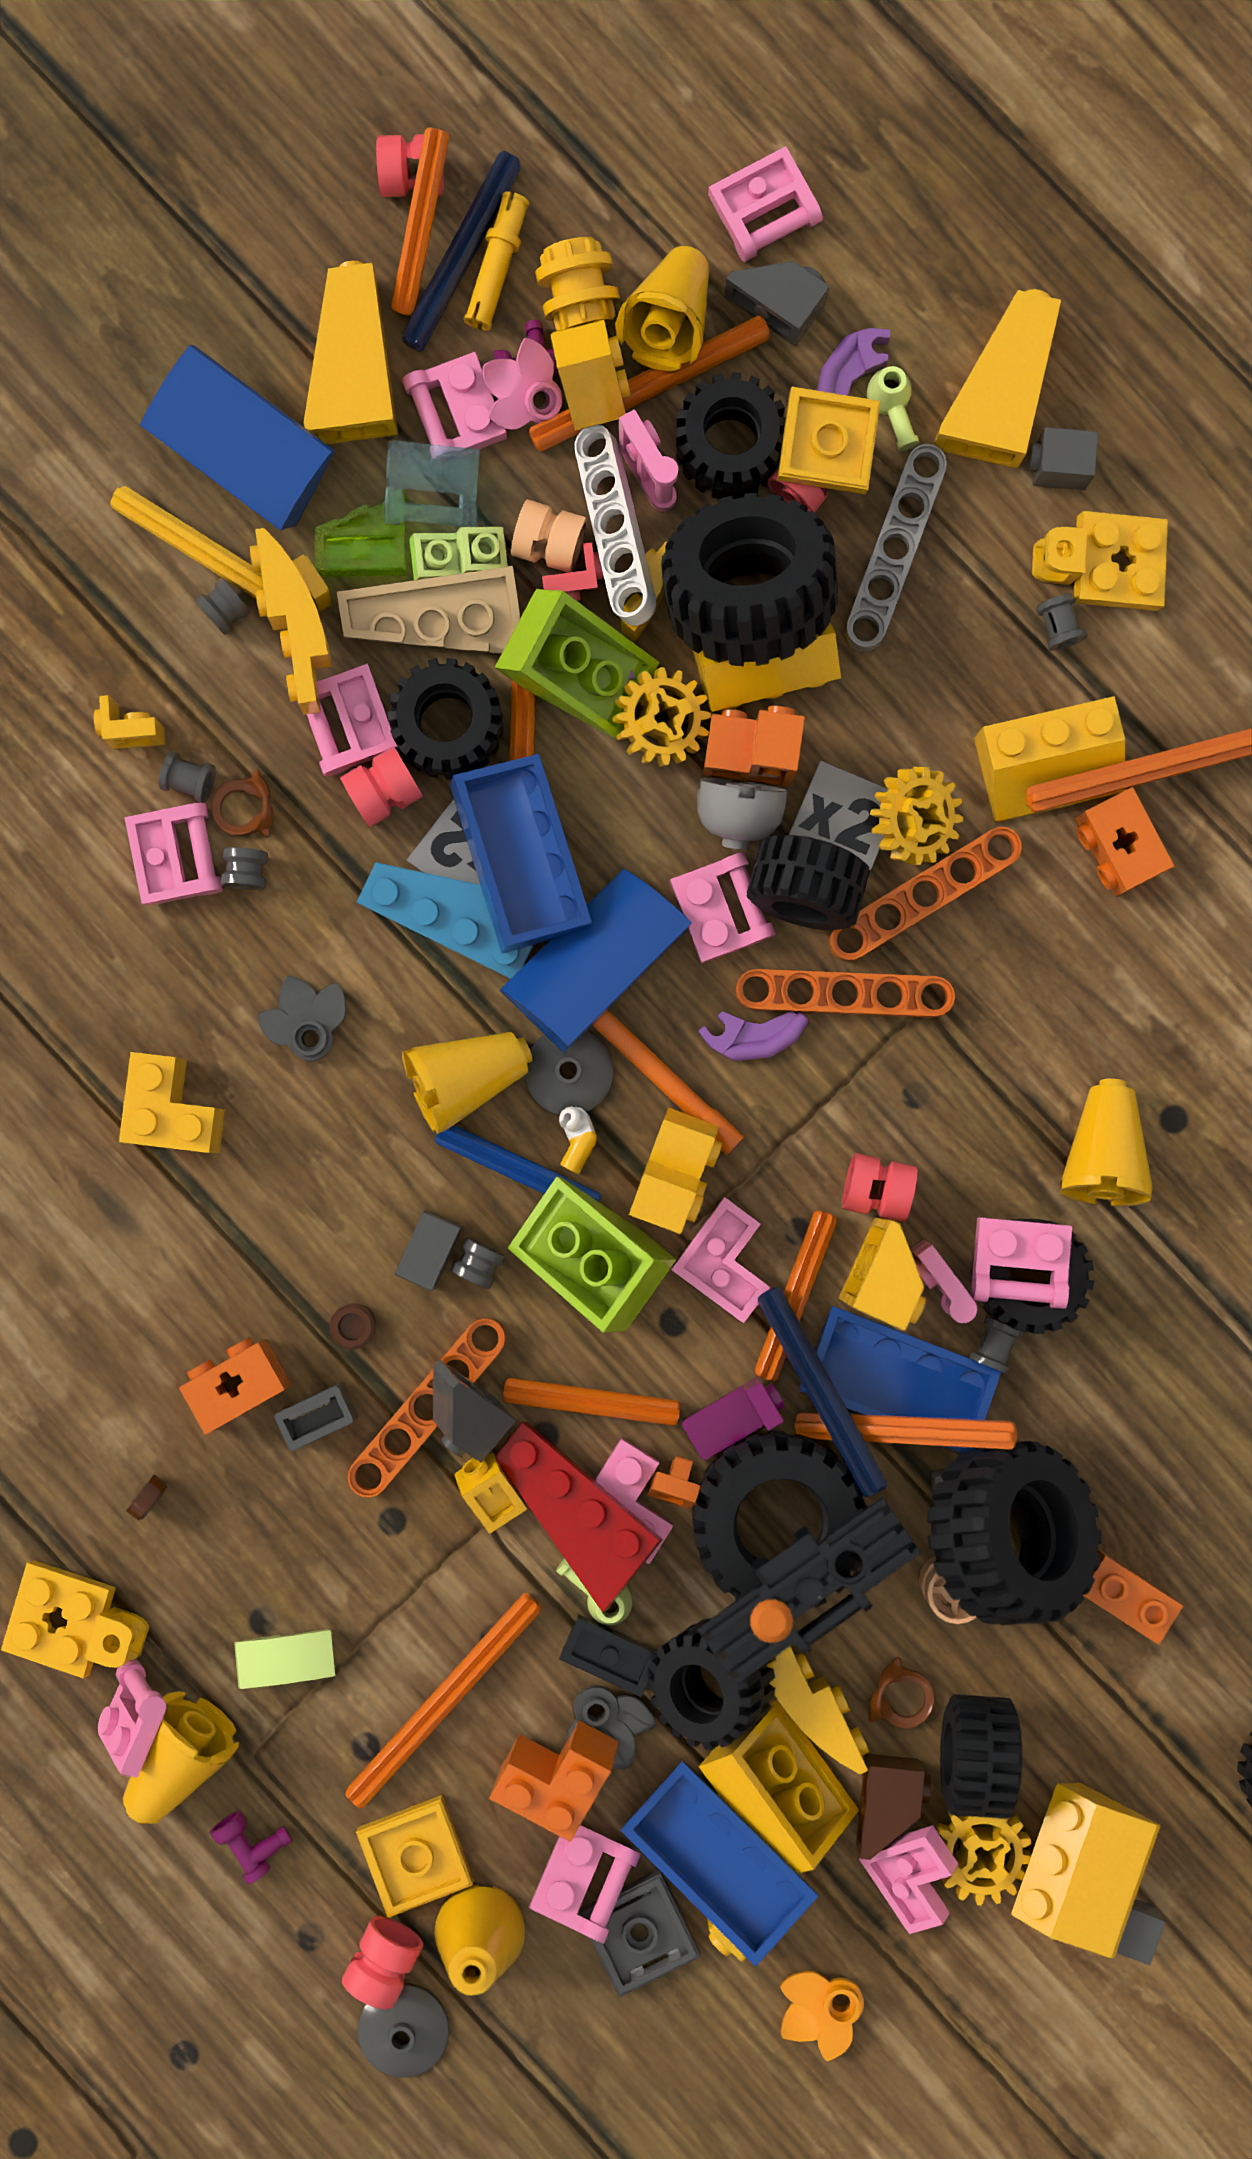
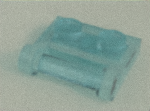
M394 440L388 441L385 523L400 525L401 521L455 525L459 526V529L460 527H476V497L480 449ZM402 489L460 494L459 507L405 503L402 501Z

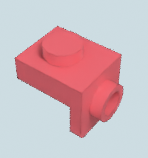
M592 542L583 543L586 571L542 576L544 590L564 591L576 601L581 600L580 592L597 590V580L604 579L599 554L598 552L593 553Z

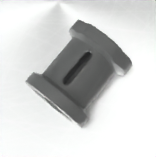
M1073 593L1063 594L1046 600L1036 608L1038 616H1043L1051 639L1047 643L1050 651L1070 647L1088 637L1086 630L1080 629L1073 608V604L1076 601Z
M171 751L166 756L161 767L158 782L159 788L163 791H169L172 788L193 795L197 802L204 803L211 793L216 775V767L210 763L201 766L180 759L179 753Z
M986 1316L983 1323L987 1327L977 1351L971 1352L969 1358L1007 1374L1010 1367L1006 1363L1016 1338H1022L1024 1332L1013 1329L1009 1325Z

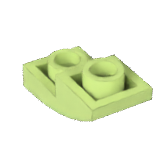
M460 527L456 533H413L409 539L414 580L508 567L503 527Z
M329 1629L285 1636L274 1635L234 1642L239 1689L281 1685L335 1676L332 1636Z

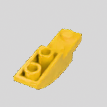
M265 528L255 529L257 545L250 546L251 562L254 573L262 574L264 588L256 590L260 617H268L273 630L288 629L280 631L284 658L292 657L294 674L286 675L290 702L298 701L303 715L320 713L321 708L315 669L333 667L328 641L320 616L305 581L282 546Z
M791 1646L767 1662V1667L774 1668L775 1679L769 1684L775 1687L776 1698L797 1726L820 1749L842 1765L858 1774L868 1771L862 1756L870 1753L859 1727L857 1726L850 1730L843 1714L851 1710L840 1686L837 1685L830 1688L825 1675L808 1683L807 1680L815 1677L809 1662L801 1652L795 1654Z

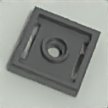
M659 1869L622 1888L615 1907L637 1896L639 1897L613 1909L606 1926L610 1931L605 1943L603 1944L590 1938L618 1997L701 1957L700 1949L663 1873ZM597 1900L580 1908L579 1915L589 1920ZM636 1924L645 1925L649 1931L647 1936L642 1939L635 1938L631 1934L633 1926ZM667 1954L668 1957L643 1969L642 1965Z

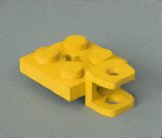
M1083 511L1077 516L1076 528H1053L1046 534L1045 538L1038 540L1033 545L1032 575L1037 580L1046 583L1070 585L1074 582L1076 604L1158 611L1164 607L1168 519ZM1119 551L1126 554L1130 565L1125 568L1124 572L1119 571V564L1112 562L1111 559Z
M33 1560L26 1563L1 1651L80 1678H85L91 1674L94 1663L115 1668L126 1664L128 1660L140 1657L149 1630V1624L137 1614L117 1607L110 1609L116 1587ZM59 1607L62 1609L61 1617L67 1619V1626L55 1629L52 1626V1622H50L49 1615Z

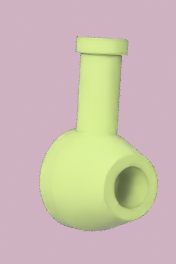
M889 366L879 370L871 378L867 388V399L881 401L879 413L889 415L898 441V450L903 452L916 447L920 443L918 436L914 435L905 409L911 397V383L902 369L896 366ZM892 379L899 386L893 389L888 388L884 381Z
M564 1558L559 1564L556 1572L567 1577L588 1595V1609L591 1616L597 1622L612 1626L623 1622L628 1617L632 1609V1595L627 1586L615 1600L619 1605L618 1609L613 1613H602L566 1559Z

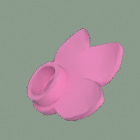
M530 338L523 339L516 361L511 359H495L483 365L485 384L498 399L490 409L488 418L504 429H519L529 421L540 423L553 418L561 410L563 397L559 386L553 381V360L543 346ZM542 391L545 394V403L540 408H536L533 398L537 392Z

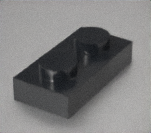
M578 1614L560 1653L559 1660L642 1697L648 1685V1678L653 1674L649 1668L652 1660L658 1657L656 1653L658 1650Z

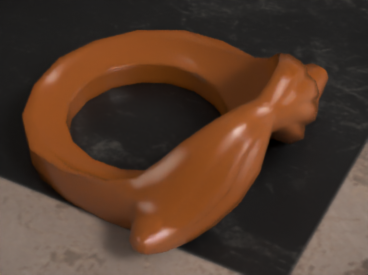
M258 769L254 770L250 778L224 782L216 790L212 799L211 812L214 821L222 831L232 836H245L260 832L264 837H269L274 813L269 802L270 789L262 778ZM235 791H243L263 798V809L260 810L259 815L253 817L248 824L242 826H233L227 823L221 813V804L224 798Z
M896 1657L882 1671L879 1677L878 1689L871 1695L869 1722H874L880 1718L903 1729L914 1728L922 1724L932 1713L935 1702L934 1689L928 1678L917 1671L903 1667L901 1659ZM909 1680L920 1685L925 1696L924 1705L921 1710L912 1716H902L893 1711L882 1695L888 1684Z

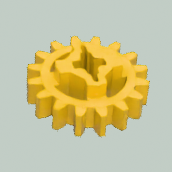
M660 667L655 670L653 679L647 671H644L638 675L639 685L633 681L625 684L624 689L629 697L620 696L615 701V704L622 708L623 712L612 717L613 722L623 724L624 730L616 737L618 740L627 738L630 740L631 744L627 749L629 755L638 750L643 752L641 763L645 765L650 763L654 756L657 757L659 767L669 765L670 755L677 764L686 760L684 749L691 754L697 752L700 746L695 738L703 739L709 734L708 730L700 726L701 722L711 718L710 712L700 710V705L708 698L706 695L696 697L693 694V690L697 685L695 680L686 685L681 683L682 671L677 670L670 678H667L665 668ZM664 689L675 693L681 700L666 695ZM642 697L640 703L643 709L639 719L635 720V707L639 698ZM666 712L669 720L657 723L654 715ZM688 715L689 723L684 735L681 727L685 716ZM643 735L657 739L660 746L648 742Z
M929 767L899 769L898 778L887 777L884 780L888 791L876 792L874 795L881 802L880 809L870 811V815L879 818V824L871 829L872 834H883L884 838L881 840L879 848L881 850H892L890 856L892 860L905 861V864L921 865L922 862L934 863L937 858L936 853L948 854L950 852L949 846L946 843L947 839L959 838V834L953 829L954 823L963 822V816L955 814V808L962 803V799L951 797L950 794L956 785L954 782H942L944 773L941 771H930Z
M947 1811L952 1822L949 1826L938 1823L936 1828L952 1855L958 1837L961 1841L960 1850L954 1854L958 1866L952 1876L942 1878L944 1886L949 1889L956 1885V1894L962 1901L969 1893H972L976 1904L982 1906L985 1895H991L996 1904L1001 1903L1000 1891L1004 1889L1013 1896L1016 1895L1017 1891L1013 1881L1016 1878L1023 1881L1026 1871L1022 1868V1864H1029L1032 1856L1030 1851L1024 1849L1032 1844L1027 1832H1020L1024 1825L1018 1816L1000 1819L950 1815V1812ZM978 1824H990L987 1827L974 1826ZM982 1847L984 1850L989 1851V1853L982 1857L981 1854L975 1853L977 1848ZM1011 1850L1009 1861L1005 1867V1854ZM979 1877V1878H988V1879L977 1880L976 1878Z

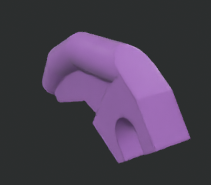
M868 328L844 337L821 368L817 391L848 395L853 382L863 375L866 376L885 368L889 354L876 353L872 346L875 344L888 345L890 330Z
M789 1011L768 1022L757 1024L746 1022L726 1012H721L717 1018L725 1027L722 1035H711L705 1026L698 1033L712 1050L737 1062L768 1058L776 1055L798 1040L809 1021L805 1014L801 1012L795 1014Z

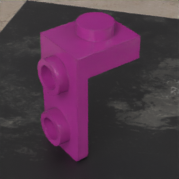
M757 1376L683 1419L682 1427L700 1458L707 1460L763 1426H766L769 1431L783 1423L784 1421L778 1411L786 1406L774 1385L770 1383L764 1387Z

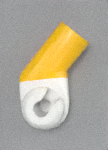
M570 1106L563 1109L559 1116L560 1126L564 1128L570 1142V1146L560 1165L579 1175L597 1142V1135L588 1113L582 1108Z

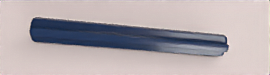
M501 151L498 154L402 333L403 343L413 350L419 352L424 350L496 216L502 201V194L509 191L518 175L520 160L515 155L507 151Z
M779 1287L771 1288L758 1297V1303L863 1496L871 1497L887 1487L886 1479L784 1293Z

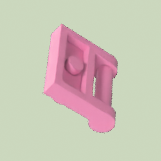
M786 146L709 186L708 196L729 232L735 249L743 262L756 257L758 250L805 225L811 228L823 221L821 209ZM795 199L799 206L798 209L749 234L744 224Z
M475 352L428 370L410 372L402 378L405 392L407 395H412L431 444L428 451L434 464L453 460L507 439L506 430L488 418L490 409L495 402L485 384L483 371ZM441 387L459 437L447 439L429 390Z
M634 409L619 418V447L621 454L653 508L659 512L670 511L676 504L677 493L673 484L678 478V465L674 459L661 455L657 448L660 445V439L655 428L649 420L642 422Z
M368 663L317 681L321 712L306 715L323 759L319 764L325 777L340 774L348 768L373 760L374 757L393 746L397 751L399 750L390 730L392 729ZM331 695L351 748L341 753L337 749L321 704L323 698Z
M192 803L125 817L142 905L151 906L195 896L212 895L223 891V886L220 884L221 877L215 874L205 819L209 818L206 803ZM184 822L188 824L198 879L187 882L175 824Z
M745 852L736 853L721 861L670 879V884L681 913L692 922L688 931L701 964L776 935L772 922L767 923L763 911L751 903L746 896L750 877L746 869L749 862ZM727 874H730L750 930L741 934L737 932L717 879Z
M977 1217L971 1297L973 1300L987 1302L990 1297L1049 1303L1051 1308L1066 1309L1069 1298L1068 1275L1072 1226ZM990 1265L1051 1271L1050 1284L990 1279Z
M923 1239L910 1249V1252L916 1258L914 1262L922 1282L929 1289L935 1285L942 1293L940 1297L942 1309L950 1314L955 1321L960 1323L972 1321L977 1313L975 1301L934 1246Z
M134 1659L128 1660L126 1664L118 1667L116 1670V1678L120 1684L110 1707H105L101 1713L98 1722V1734L119 1773L137 1778L164 1717L166 1703L158 1692L152 1691L145 1680V1669L138 1660Z
M580 1825L571 1842L560 1836L558 1837L529 1908L604 1944L610 1931L606 1926L631 1866H637L641 1854ZM604 1852L615 1857L591 1917L588 1920L577 1913Z

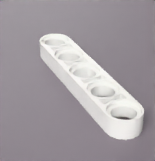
M594 425L584 428L578 434L574 446L608 597L613 612L624 622L633 626L641 625L654 614L656 597L619 444L607 428L602 425ZM597 439H606V446L602 453L595 457H588L589 446ZM605 477H615V484L612 490L605 495H597V487L600 481ZM618 514L624 515V523L620 530L607 534L606 525L610 518ZM632 553L633 563L631 567L625 572L616 573L615 563L617 559L623 554ZM635 592H641L643 594V601L640 607L633 612H625L624 603L628 596Z

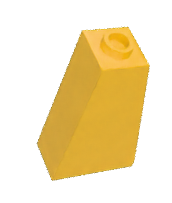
M347 261L340 264L339 267L328 268L304 416V428L326 444L398 435L378 281L373 263L364 264L361 261Z
M1036 289L1018 290L942 422L933 445L940 448L943 452L1018 469L1028 448L1061 304L1060 299L1051 298L1048 293Z

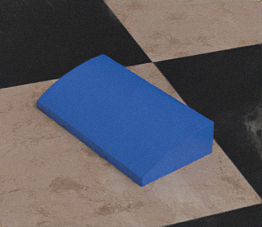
M189 345L173 366L140 423V426L280 531L297 525L335 453L334 449L195 345Z
M536 754L453 775L450 788L501 953L538 944L591 925L590 914L540 755Z
M623 869L587 904L592 921L591 925L551 939L500 989V992L564 1054L687 932L692 924L667 899L626 869Z
M834 1306L829 1311L814 1348L848 1412L853 1414L985 1420L1001 1371ZM801 1382L798 1393L809 1396ZM938 1446L959 1455L967 1450L975 1449L973 1447Z
M684 1761L673 1770L620 1830L755 1967L819 1896Z

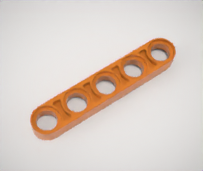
M1007 827L991 829L861 909L856 924L846 928L853 929L860 934L862 939L860 949L855 953L842 951L837 944V936L844 929L832 930L829 936L831 953L837 959L846 962L860 959L1006 869L1019 858L1022 851L1019 835ZM1002 836L1010 842L1012 853L1008 859L997 860L990 855L988 843L991 838ZM964 859L973 865L974 877L971 882L959 883L952 878L950 867L954 861ZM926 882L935 888L937 899L933 905L923 907L914 901L913 889L916 884ZM885 905L897 910L899 923L896 928L884 930L876 924L875 913L879 907Z
M753 969L742 974L735 989L736 998L739 1003L746 1009L753 1011H792L801 1013L934 1018L948 1012L954 1005L955 1000L954 989L946 979L937 976ZM754 977L764 980L769 990L766 999L757 1003L749 1001L743 993L744 983ZM802 979L811 985L813 994L809 1002L806 1004H796L790 1000L787 990L792 981ZM847 981L854 985L857 990V998L852 1005L842 1006L835 1002L832 990L836 983ZM883 983L895 984L900 989L901 1001L896 1007H884L877 1000V990ZM927 985H937L945 992L946 1000L942 1008L932 1010L923 1004L921 994Z
M483 1317L477 1319L465 1330L441 1360L446 1364L455 1359L465 1362L469 1368L468 1379L475 1383L503 1349L506 1343L504 1327L494 1318ZM489 1325L497 1331L499 1337L498 1344L492 1350H481L474 1344L473 1333L479 1326ZM433 1369L350 1467L348 1483L357 1495L370 1498L381 1493L436 1429L437 1425L433 1418L424 1419L415 1410V1402L419 1396L424 1394L433 1395ZM396 1428L406 1431L411 1439L409 1450L401 1454L390 1451L386 1444L388 1432ZM371 1463L380 1469L382 1478L378 1486L366 1488L359 1483L357 1470L362 1464Z

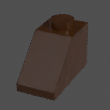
M877 1754L864 1755V1762L868 1771L862 1775L856 1846L861 1859H872L920 1819L922 1803H929L931 1779L930 1775H925L919 1759Z

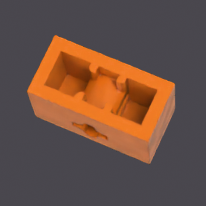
M1133 787L1084 811L1075 818L1079 825L1076 827V834L1080 843L1087 851L1092 850L1099 863L1096 871L1101 883L1107 890L1112 889L1116 897L1174 867ZM1125 839L1128 846L1116 850L1113 842Z
M249 1337L227 1349L226 1352L230 1358L221 1364L214 1366L210 1359L187 1372L191 1381L178 1388L205 1435L292 1386L266 1339L254 1344ZM239 1374L243 1382L237 1388H232L228 1391L224 1383L230 1379V1376L234 1377Z
M1097 1548V1554L1101 1556L1099 1569L1093 1571L1092 1577L1095 1579V1582L1088 1594L1083 1596L1159 1645L1180 1613L1183 1605Z

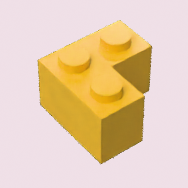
M602 319L553 332L551 339L557 368L574 429L579 430L618 420L621 416L625 415L623 398L631 397L625 369L616 371V367L624 365L617 336L608 337L605 320Z
M130 1052L119 1142L205 1153H220L225 1109L182 1104L187 1060L177 1057Z
M668 1107L629 1215L679 1234L682 1233L686 1220L695 1223L707 1183L700 1181L705 1165L714 1168L723 1144L715 1140L719 1126Z

